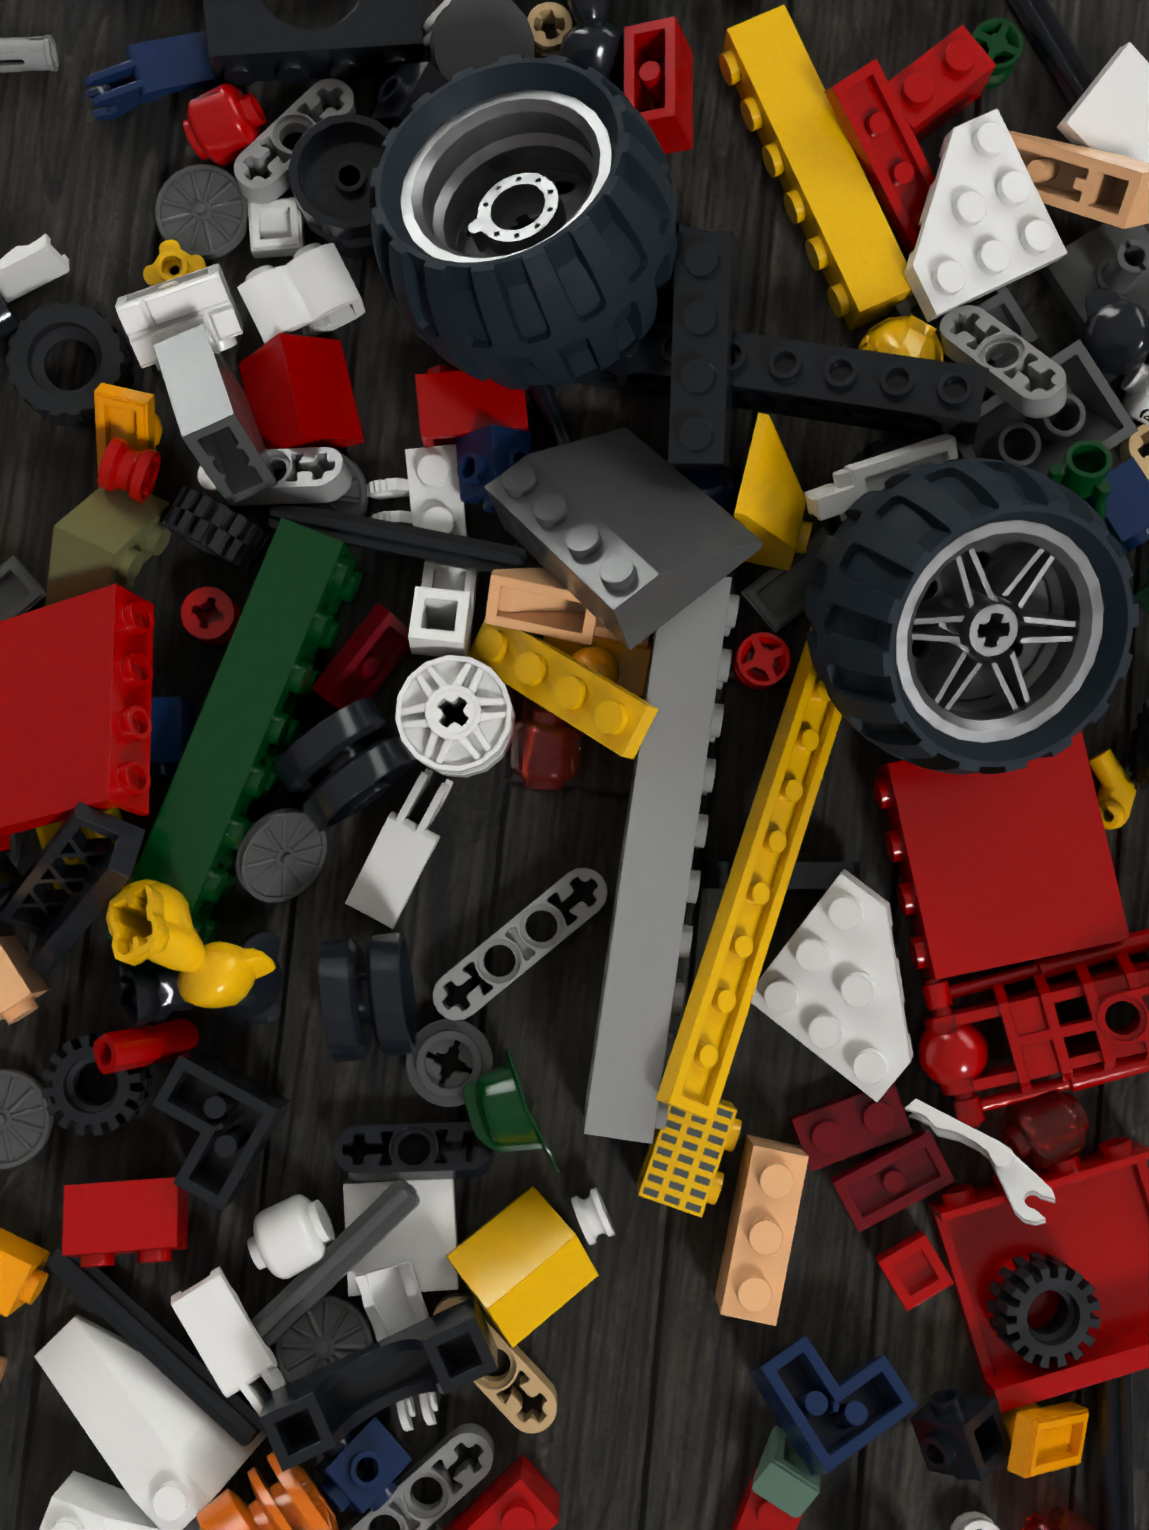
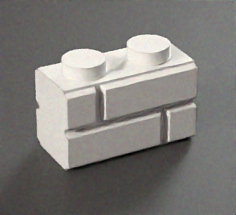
M219 263L119 297L115 305L116 312L142 368L155 364L157 370L161 371L153 345L202 323L205 324L220 351L227 350L236 345L237 340L235 336L243 334L242 319Z

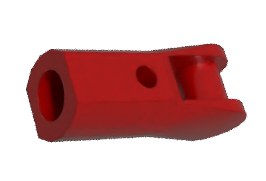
M176 1019L155 1024L154 1026L147 1025L108 1032L94 1041L93 1052L95 1062L104 1075L144 1067L150 1064L172 1062L178 1059L179 1055L183 1054V1052L193 1049L198 1044L199 1031L191 1021Z

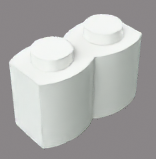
M320 243L308 244L300 248L294 254L293 260L286 265L275 268L271 265H265L254 269L246 276L245 282L237 287L265 344L279 333L316 337L318 334L335 330L365 313L362 298L334 243L325 245Z

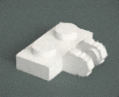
M456 444L405 449L408 479L387 478L368 483L367 497L383 500L410 496L411 512L402 510L382 511L372 514L370 518L468 537L465 503L460 500Z

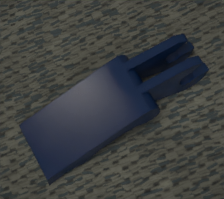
M206 31L131 44L125 48L128 61L90 74L84 79L86 86L107 84L85 91L87 98L92 99L94 107L114 104L110 107H103L92 111L94 118L100 120L119 118L142 102L152 103L172 93L199 88H215L221 85L215 83L208 54Z

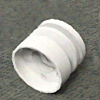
M446 655L426 661L407 677L397 696L395 721L401 741L417 760L444 776L467 778L488 771L505 756L514 739L516 716L506 685L491 667L472 657ZM462 703L466 704L463 712L468 718L467 722L463 726L453 722L448 728L445 727L447 717L443 713L444 708L448 704L454 708H458Z

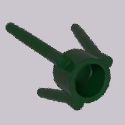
M1078 441L1069 447L1062 464L1050 466L1047 476L1069 488L1083 500L1091 497L1093 499V509L1105 522L1107 499L1112 489L1106 478L1112 466V455L1099 441Z

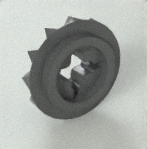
M443 1018L428 1024L417 1033L416 1052L414 1054H407L406 1057L407 1075L415 1091L428 1102L443 1107L464 1105L463 1087L467 1083L493 1070V1053L485 1034L466 1020L454 1021ZM458 1040L460 1041L458 1059L466 1063L465 1066L472 1068L473 1071L455 1069L451 1076L447 1077L445 1084L440 1083L443 1075L441 1074L442 1064L435 1061V1057L428 1055V1052L446 1054L450 1047L454 1046L455 1041Z

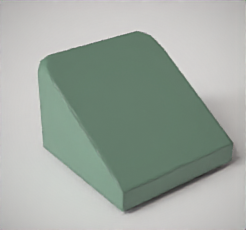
M776 1425L771 1431L755 1472L752 1490L790 1516L798 1518L819 1494L821 1474L811 1475L783 1428Z

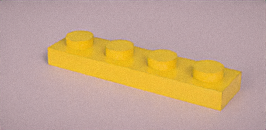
M484 619L469 651L468 657H472L491 667L505 684L621 757L635 758L659 708L533 633L487 624Z

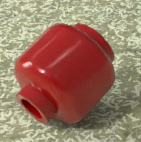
M227 82L192 99L188 103L187 119L183 120V127L192 148L201 159L206 160L209 158L217 165L225 166L235 161L238 155L262 133L260 126L266 123V117L253 93L249 92L244 95L239 88Z

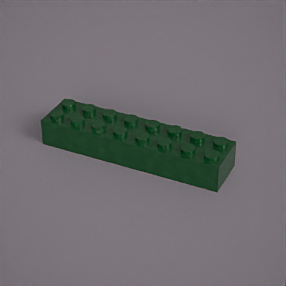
M282 517L130 881L132 883L144 879L155 880L168 884L181 892L189 904L193 926L204 945L214 942L217 936L219 922L214 921L221 901L228 902L239 881L236 870H234L239 846L248 830L258 821L255 818L263 799L270 801L278 787L280 780L273 772V765L282 755L283 750H287L298 738L301 721L296 720L302 703L304 700L311 701L316 693L311 687L322 674L321 671L316 670L324 650L331 652L334 648L342 627V622L337 620L344 601H353L362 579V573L357 571L359 563L343 541ZM109 932V935H108L107 938L113 940V937L111 936V934H110V932Z

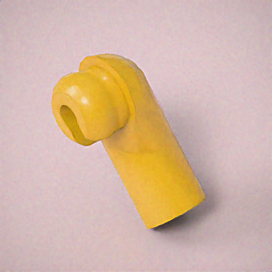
M1108 748L1089 759V764L1101 784L1097 798L1104 828L1106 830H1113L1122 827L1127 822L1136 796V789H1134V784L1111 748Z

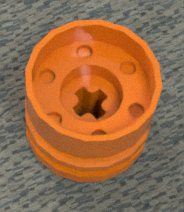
M274 1451L267 1456L270 1466L279 1479L274 1485L271 1486L256 1467L247 1472L251 1487L257 1498L252 1503L247 1505L239 1495L227 1488L196 1513L197 1521L202 1530H339L335 1513L306 1470L296 1465L282 1472Z

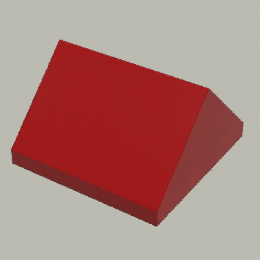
M279 333L238 363L244 391L254 414L265 449L309 447L340 449L365 443L341 340Z

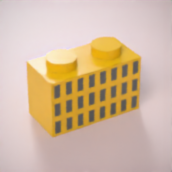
M720 1099L714 1121L699 1118L669 1105L665 1129L655 1128L653 1144H649L636 1183L638 1196L702 1218L706 1203L716 1204L723 1185L724 1173L717 1171L724 1150L729 1152L734 1150L740 1134L742 1121L735 1118L737 1109L733 1103Z

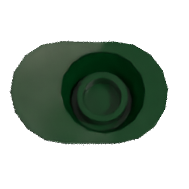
M506 1048L505 1057L507 1063L467 1083L463 1087L462 1094L471 1126L479 1140L487 1147L501 1153L542 1149L556 1174H559L558 1166L526 1105L514 1061L509 1049Z

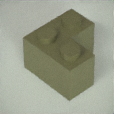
M98 488L54 525L45 606L115 583L133 592L135 578L139 574L142 565L152 555L159 556L162 554L169 543L171 532L164 528L161 523L168 513L171 503L151 493L142 504L131 500L127 492L119 489L109 492Z

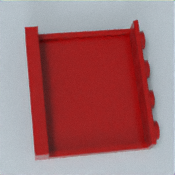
M116 583L0 621V852L10 849L11 834L65 821L78 802L100 811L117 807L140 816L149 815L154 604Z
M1082 730L1071 739L1073 744L1057 755L1047 758H1036L1027 762V768L1005 773L949 774L925 769L905 760L877 767L879 777L873 779L874 795L879 809L887 810L891 830L885 831L886 849L891 862H898L903 883L896 886L897 899L902 914L904 916L910 915L915 937L908 938L909 953L914 968L916 970L922 969L923 977L938 980L1130 940Z
M1116 1137L1105 1140L1097 1145L1099 1151L1080 1157L1075 1152L1052 1156L1045 1161L1047 1167L1033 1171L1052 1188L1056 1199L1055 1203L1040 1200L1034 1195L1028 1196L1025 1199V1204L1028 1207L1034 1208L1046 1218V1223L1037 1226L1025 1224L1015 1215L996 1174L993 1176L994 1183L974 1188L972 1184L955 1185L944 1189L941 1192V1199L928 1202L947 1268L954 1282L953 1287L986 1395L996 1397L1001 1413L1149 1368V1168L1146 1162L1149 1160V1147L1134 1140L1131 1141L1130 1137ZM1038 1252L1045 1258L1047 1254L1054 1256L1083 1275V1278L1090 1282L1095 1289V1292L1091 1295L1099 1300L1101 1310L1090 1312L1101 1319L1099 1329L1088 1328L1087 1333L1093 1336L1095 1340L1091 1347L1081 1341L1077 1347L1084 1355L1078 1360H1074L1067 1353L1064 1354L1067 1362L1066 1366L1058 1368L1050 1361L1049 1368H1043L1033 1361L1032 1363L1027 1362L997 1336L999 1333L991 1327L989 1318L995 1316L987 1310V1300H997L998 1297L989 1291V1287L992 1281L1002 1285L1005 1278L997 1272L1003 1265L1013 1272L1016 1268L1011 1259L1019 1255L1029 1261V1253ZM1048 1290L1041 1293L1030 1305L1027 1322L1031 1328L1037 1329L1045 1326L1056 1314L1059 1297L1055 1291Z

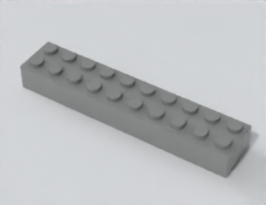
M731 577L721 579L652 634V649L643 700L659 708L634 759L583 1114L584 1134L653 1144L655 1128L664 1130L666 1126L669 1105L657 1101L656 1097L661 1085L663 1071L665 1072L676 1039L673 1038V1033L668 1032L670 1016L681 1015L684 1000L685 982H681L680 978H676L678 959L688 960L690 955L693 926L684 924L686 902L696 904L698 898L701 871L691 869L694 849L704 848L706 841L708 815L700 814L699 810L701 796H707V793H711L713 789L716 759L707 758L709 742H714L715 737L719 738L724 713V704L715 703L716 689H722L723 682L727 683L732 650L723 649L722 646L724 636L729 637L731 628L735 627L739 607V595L730 594Z

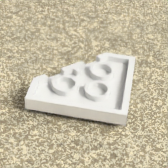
M998 108L954 127L943 140L939 154L941 158L935 181L929 187L918 224L921 226L915 249L909 255L904 272L927 322L1042 269L1067 254L1065 246Z
M844 869L758 980L751 1003L874 1101L878 1102L911 1062L913 1057L912 1043L907 1030L903 1005L905 999L899 960L895 954L890 903Z

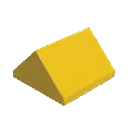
M534 1186L528 1188L445 1256L512 1348L599 1276L577 1235Z

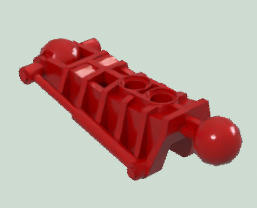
M1149 928L1129 933L1130 940L1034 959L1033 964L950 986L947 979L925 980V984L921 985V990L926 1008L931 1010L932 1015L922 1019L925 1031L921 1034L917 1046L918 1061L924 1073L934 1082L940 1084L944 1096H955L952 1103L957 1120L972 1128L981 1126V1123L986 1120L984 1112L1066 1089L1075 1092L1148 1072L1149 957L1131 961L1129 956L1149 951ZM1114 961L1113 966L1090 972L1087 967ZM1074 972V976L1048 983L1046 981V978ZM1033 978L1034 987L1009 994L1005 993L1004 985ZM989 989L994 990L996 1000L951 1009V1005L954 1004L953 999ZM1085 996L1090 1017L1060 1024L1054 1003ZM1118 1001L1132 1003L1135 1015L1132 1022L1123 1028L1110 1027L1106 1024L1105 1020L1107 1009ZM1002 1016L1014 1064L985 1070L989 1060L988 1044L982 1032L972 1023ZM1095 1031V1038L1065 1045L1064 1037ZM1060 1073V1077L1031 1085L1030 1080ZM1019 1082L1021 1087L980 1098L978 1094L974 1093V1091Z

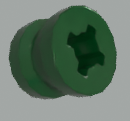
M992 18L980 23L972 34L992 60L995 59L996 66L984 89L996 88L1007 80L1014 64L1022 53L1024 45L1022 34L1016 25L1006 19Z

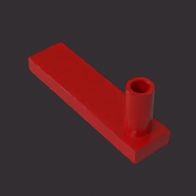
M876 58L824 92L909 258L910 253L915 249L921 226L918 224L929 187L935 181V176Z

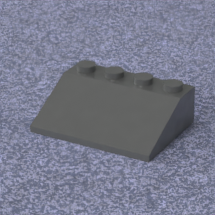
M627 427L527 454L485 486L504 529L629 650L637 646L763 548L762 542L757 536L676 468L668 464L664 458Z

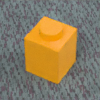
M0 1228V1314L8 1317L23 1304L31 1305L39 1296L48 1278V1273L42 1269L51 1252Z

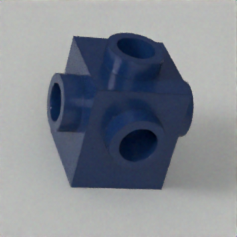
M490 424L455 439L457 473L461 502L483 505V511L497 513L485 486L527 454L532 453L531 432Z
M371 1416L349 1432L336 1447L322 1453L325 1457L314 1469L324 1479L318 1486L319 1490L339 1512L342 1513L347 1506L351 1511L364 1513L368 1508L375 1512L394 1494L398 1487L394 1479L411 1462L412 1458L375 1416ZM361 1461L362 1469L357 1476L356 1467L358 1462Z

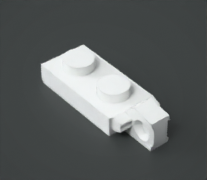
M945 433L844 466V469L832 473L834 483L825 484L804 492L808 513L818 517L820 521L840 515L841 521H844L847 518L844 512L857 499L869 491L885 489L884 482L890 477L919 465L928 463L939 464L957 459L958 451L955 436Z

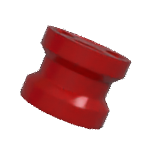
M117 436L114 437L108 444L100 464L97 479L98 487L109 492L117 489L128 493L131 500L143 504L150 496L156 482L161 454L150 448L143 451L134 449L128 440Z
M205 586L195 589L185 598L181 607L183 626L191 635L212 646H222L230 643L242 614L241 607L235 600L216 587ZM213 605H215V608H214V609H211V610L208 611V612H204V611H206L207 609L213 607Z
M767 632L755 633L746 638L734 654L732 664L734 675L742 685L749 689L758 691L769 689L785 676L790 666L791 656L788 646L780 637ZM753 668H757V669H759V670H763L764 673H765V676H764V674H763L762 671H758V670L753 669Z

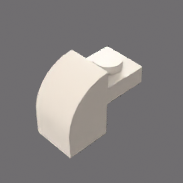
M424 562L421 587L415 586L408 633L412 654L434 657L446 655L469 656L474 629L473 614L479 572Z

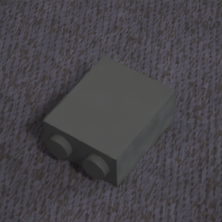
M202 323L153 345L181 437L227 505L230 506L277 485L275 474L245 391L205 324Z

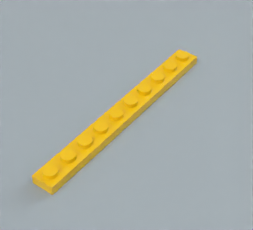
M807 640L656 1097L657 1101L714 1121L842 718V714L837 710L827 694L825 683L814 669Z

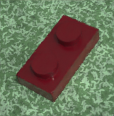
M377 603L312 685L311 689L338 710L365 697L371 698L410 649L408 640L409 628L389 610Z
M894 1083L878 1102L874 1101L862 1090H858L789 1116L799 1146L809 1156L807 1167L811 1172L913 1134Z
M926 1128L830 1178L850 1220L859 1233L956 1182L931 1132Z

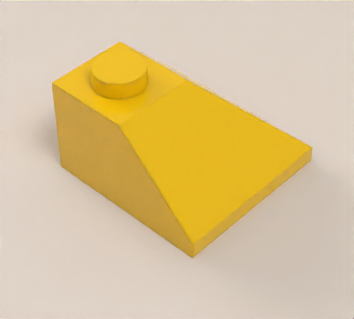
M758 413L734 518L762 542L763 548L745 562L790 571L795 552L800 554L806 553L813 522L802 520L806 498L770 415Z

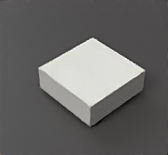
M294 197L278 198L267 204H256L247 201L251 253L255 259L294 256L300 248L306 246L304 220Z

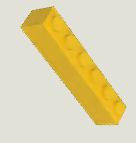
M785 4L726 29L723 52L719 55L722 75L729 86L735 84L742 99L740 108L743 120L749 131H757L764 146L762 147V157L765 167L772 178L778 176L785 191L783 199L786 212L792 223H800L807 238L805 248L812 267L816 271L822 270L829 285L827 289L828 300L833 312L839 318L844 317L850 331L890 314L895 305L914 295L904 275L907 262L856 154L824 92L825 89Z

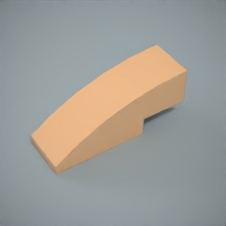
M545 568L495 569L492 571L485 623L587 645L592 644L594 636L620 641ZM650 635L640 642L639 645L647 646Z

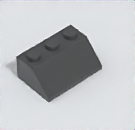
M1079 339L1050 358L1060 365L1066 373L1067 399L1059 412L1045 418L1027 417L996 394L982 403L974 445L956 442L958 455L961 458H984L1006 461L1036 470L1047 476L1051 465L1063 463L1067 450L1074 443L1083 440H1096L1110 450L1139 430ZM1030 385V392H1032L1036 388Z

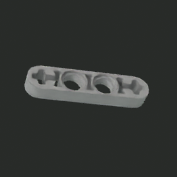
M576 868L557 881L438 980L433 990V1003L437 1011L445 1018L454 1021L464 1020L476 1013L602 908L608 895L607 884L603 877L595 870ZM578 877L583 882L589 881L592 878L598 885L593 891V895L596 898L595 903L589 907L583 901L577 903L569 910V912L577 916V919L570 925H567L561 910L548 902V898L554 893H558L561 902H563L574 891L570 885L574 878ZM535 911H548L555 917L558 928L552 939L539 942L533 940L528 935L526 922L528 917ZM494 945L507 946L515 955L516 963L514 969L505 976L493 975L485 966V954ZM470 962H474L479 976L492 985L493 988L488 993H484L481 984H479L467 995V1000L471 1004L469 1007L464 1009L461 1005L455 1004L450 1008L444 1001L449 995L446 984L450 981L457 986L465 983L473 976V974L465 970V967Z
M474 1423L462 1424L453 1429L395 1481L398 1487L382 1507L375 1512L368 1508L364 1513H359L341 1530H370V1522L373 1518L385 1514L397 1520L400 1530H427L484 1479L491 1470L494 1457V1442L489 1431L481 1425ZM463 1443L468 1448L478 1444L480 1446L479 1462L475 1463L470 1458L464 1460L455 1469L454 1480L458 1482L455 1484L448 1468L458 1459L459 1444ZM421 1477L434 1478L442 1487L443 1495L433 1504L420 1503L412 1493L411 1486Z

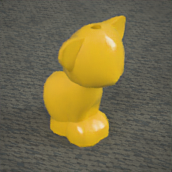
M148 879L135 881L123 886L115 897L109 901L106 921L109 932L113 937L112 949L115 959L133 966L149 959L160 966L180 971L177 987L185 1002L212 1009L237 1005L247 996L254 985L255 979L273 972L276 967L273 959L263 951L254 948H242L238 945L222 941L204 945L193 926L187 900L181 892L168 884Z

